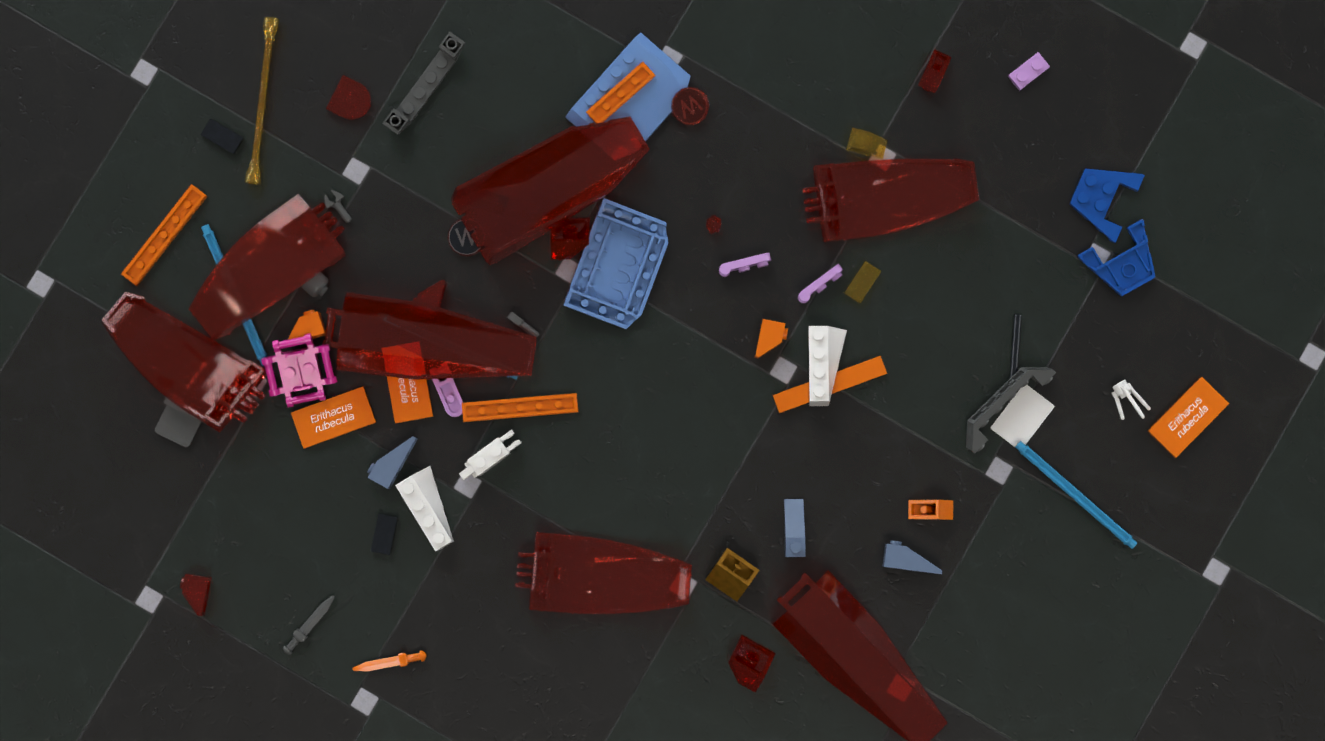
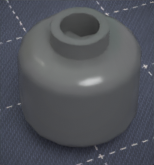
M309 269L300 279L302 281L301 288L312 297L317 295L322 297L329 289L327 287L329 279L318 269Z

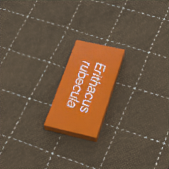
M420 341L382 348L395 424L434 417Z
M1200 377L1162 415L1148 432L1174 458H1177L1229 403L1203 377Z
M364 387L291 412L303 449L377 423Z

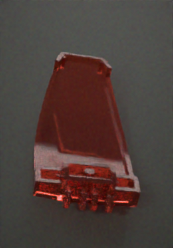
M957 158L953 160L886 159L816 165L813 167L815 187L802 189L803 193L806 194L816 192L817 198H808L804 200V204L818 203V206L806 207L805 212L819 211L820 217H810L807 219V223L820 222L824 243L868 238L906 230L949 215L979 200L974 162Z
M297 194L251 228L218 262L189 308L191 314L212 340L231 334V330L266 310L328 266L331 267L346 256L345 251L335 239L345 228L339 226L330 233L328 229L337 223L336 217L331 218L333 216L332 212H327L320 218L316 216L325 209L326 205L324 203H320L311 210L301 196Z
M125 292L101 319L102 324L123 354L151 385L178 407L218 432H221L233 417L241 422L247 420V417L239 412V409L241 408L250 414L253 413V408H257L259 404L250 397L252 394L260 399L265 398V394L257 388L266 376L264 368L251 360H245L206 335L146 302L144 296Z
M535 532L534 552L518 553L520 557H533L532 565L526 563L517 564V568L532 569V573L517 571L519 577L530 576L531 584L519 582L515 586L530 588L529 610L579 614H619L674 608L689 604L692 565L652 550L599 538Z

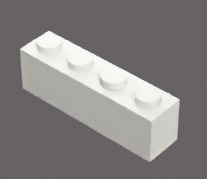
M809 326V406H829L847 330L831 326Z
M431 466L395 485L435 551H439L454 542Z

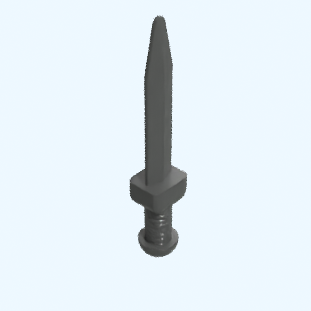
M333 595L318 606L300 629L297 628L294 631V638L287 646L284 645L283 647L285 654L291 655L299 642H304L308 638L307 634L328 611L334 600Z

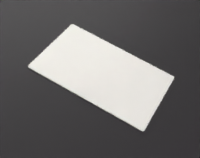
M1026 385L1019 389L1016 396L1010 401L990 428L1014 447L1020 441L1026 445L1055 406Z

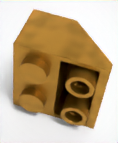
M727 548L705 580L737 602L753 581L759 569Z

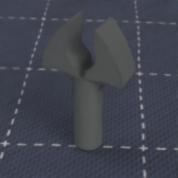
M331 190L336 197V203H334L325 194L326 208L328 210L331 207L335 208L345 223L351 222L352 218L341 204V200L345 197L341 193Z
M510 312L507 318L531 337L536 339L539 336V332L515 313Z

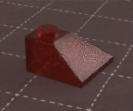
M552 218L551 259H572L589 245L590 218Z
M741 635L728 663L737 682L756 692L765 678L776 653Z

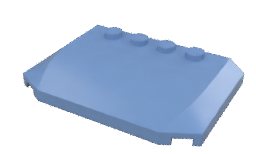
M640 33L577 101L565 118L616 162L621 158L635 154L673 112L672 100L680 90L688 88L691 76L646 36ZM644 62L656 76L598 127L587 115L586 111L640 63Z
M603 198L563 306L627 329L643 313L668 246L666 222Z

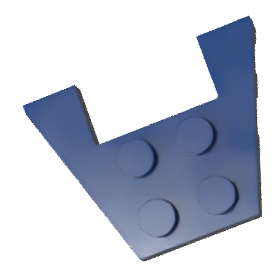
M1084 169L1069 205L1086 220H1089L1098 231L1108 237V240L1116 243L1122 227L1105 220L1106 213L1119 184L1137 192L1145 175Z
M1143 219L1126 228L1136 246L1106 263H1102L1093 247L1077 255L1079 260L1120 296L1155 278Z

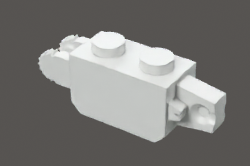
M510 430L501 438H496L470 457L464 464L467 468L459 473L461 478L465 480L471 475L474 478L481 476L511 454L510 451L521 444L520 440L514 441L507 448L503 444L505 440L513 436V430Z

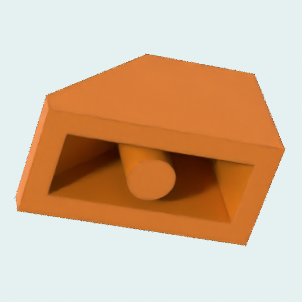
M315 310L304 312V316L299 317L288 340L303 337L308 333H311L312 339L327 335L321 313L315 312Z
M762 320L755 358L759 359L780 345L782 339L786 340L788 329L785 328L786 323Z
M909 500L908 519L953 520V500Z

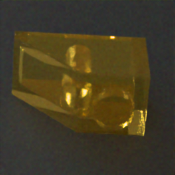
M852 127L846 150L883 159L888 140L871 132Z

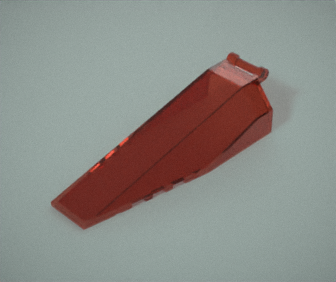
M346 292L342 310L327 308L326 335L322 345L329 344V347L337 348V370L412 380L532 375L537 337L423 302ZM336 315L341 316L338 342L333 341Z
M826 570L816 583L806 573L800 576L801 579L783 597L780 596L777 599L787 611L771 624L825 680L907 741H930L947 724V721L883 628L829 570ZM808 584L811 588L791 607L788 602Z

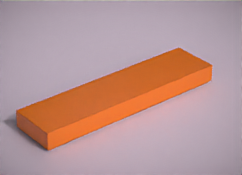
M644 62L640 63L586 111L587 115L599 127L656 75Z

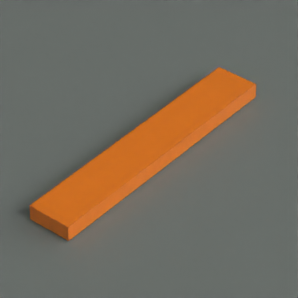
M191 184L121 275L135 286H138L208 196Z
M881 356L837 371L832 394L887 374ZM809 382L773 395L778 412L782 413L809 403Z
M577 393L462 403L463 422L578 413Z

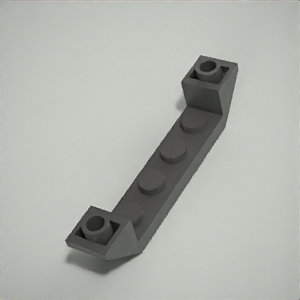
M451 32L447 34L439 45L440 50L399 107L397 109L393 108L382 123L399 135L413 122L456 63L465 45L463 40Z
M1021 367L967 420L966 448L973 453L979 452L984 448L988 439L979 428L986 426L989 419L994 414L999 413L1003 405L1013 399L1021 387L1029 383L1030 378L1036 384L1043 386L1053 379L1052 376L1056 372L1048 367Z

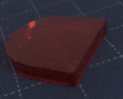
M343 75L326 109L348 120L358 119L365 116L369 111L371 97L364 85Z

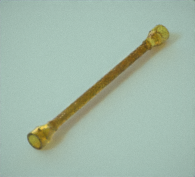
M264 17L263 22L264 40L266 42L257 107L258 114L255 124V138L253 141L254 150H252V160L245 176V183L259 185L261 181L258 157L260 155L261 133L263 130L262 121H264L271 47L279 26V19L273 17Z

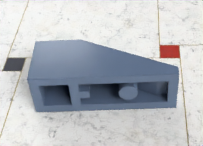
M412 436L377 460L376 464L372 463L367 472L369 474L368 478L387 489H391L418 439Z
M784 499L785 557H806L803 499Z
M890 540V544H885L882 567L942 574L941 569L907 546H901L902 542Z

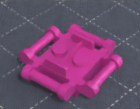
M311 333L289 340L272 341L275 355L261 359L262 365L265 366L270 390H268L269 395L277 396L285 393L288 408L303 402L318 399L320 401L326 400L323 385L338 382L337 377L333 373L329 356V344L315 347ZM307 344L306 348L287 352L281 351L283 348ZM317 353L322 355L326 378H322ZM273 362L278 363L283 387H277L272 366ZM317 387L318 392L292 397L291 392Z

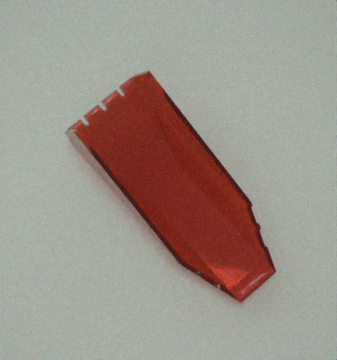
M631 117L612 119L608 122L596 124L593 122L589 123V125L578 127L571 126L457 186L450 200L458 215L466 214L461 220L468 232L475 229L471 237L478 248L485 246L480 252L486 263L491 265L506 258L610 194L650 149Z

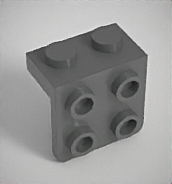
M173 395L172 398L166 396L163 402L166 404V407L155 427V432L181 446L189 447L205 414L200 412V407L192 403L190 406L184 404V399Z

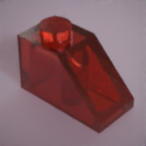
M934 49L918 86L926 91L936 93L951 57Z
M440 280L418 293L417 298L414 297L411 308L414 309L413 312L417 315L438 319L447 282Z
M185 574L180 583L182 594L198 616H205L212 577Z

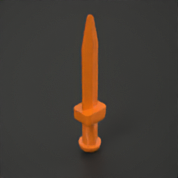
M421 650L419 653L409 655L399 653L398 656L362 663L354 667L353 671H373L398 665L404 667L409 662L425 661L426 653Z

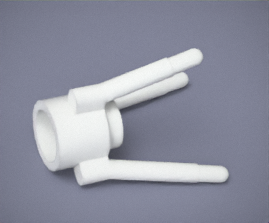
M1123 380L1112 387L1114 392L1111 394L1115 399L1121 420L1125 418L1119 396L1121 399L1127 397L1140 417L1144 419V414L1130 394H1133L1147 410L1151 408L1133 389L1131 384Z

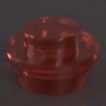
M712 215L711 218L707 219L706 229L709 230L710 234L718 233L721 227V218Z

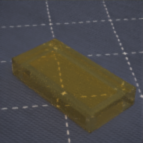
M865 261L844 294L861 303L881 271Z

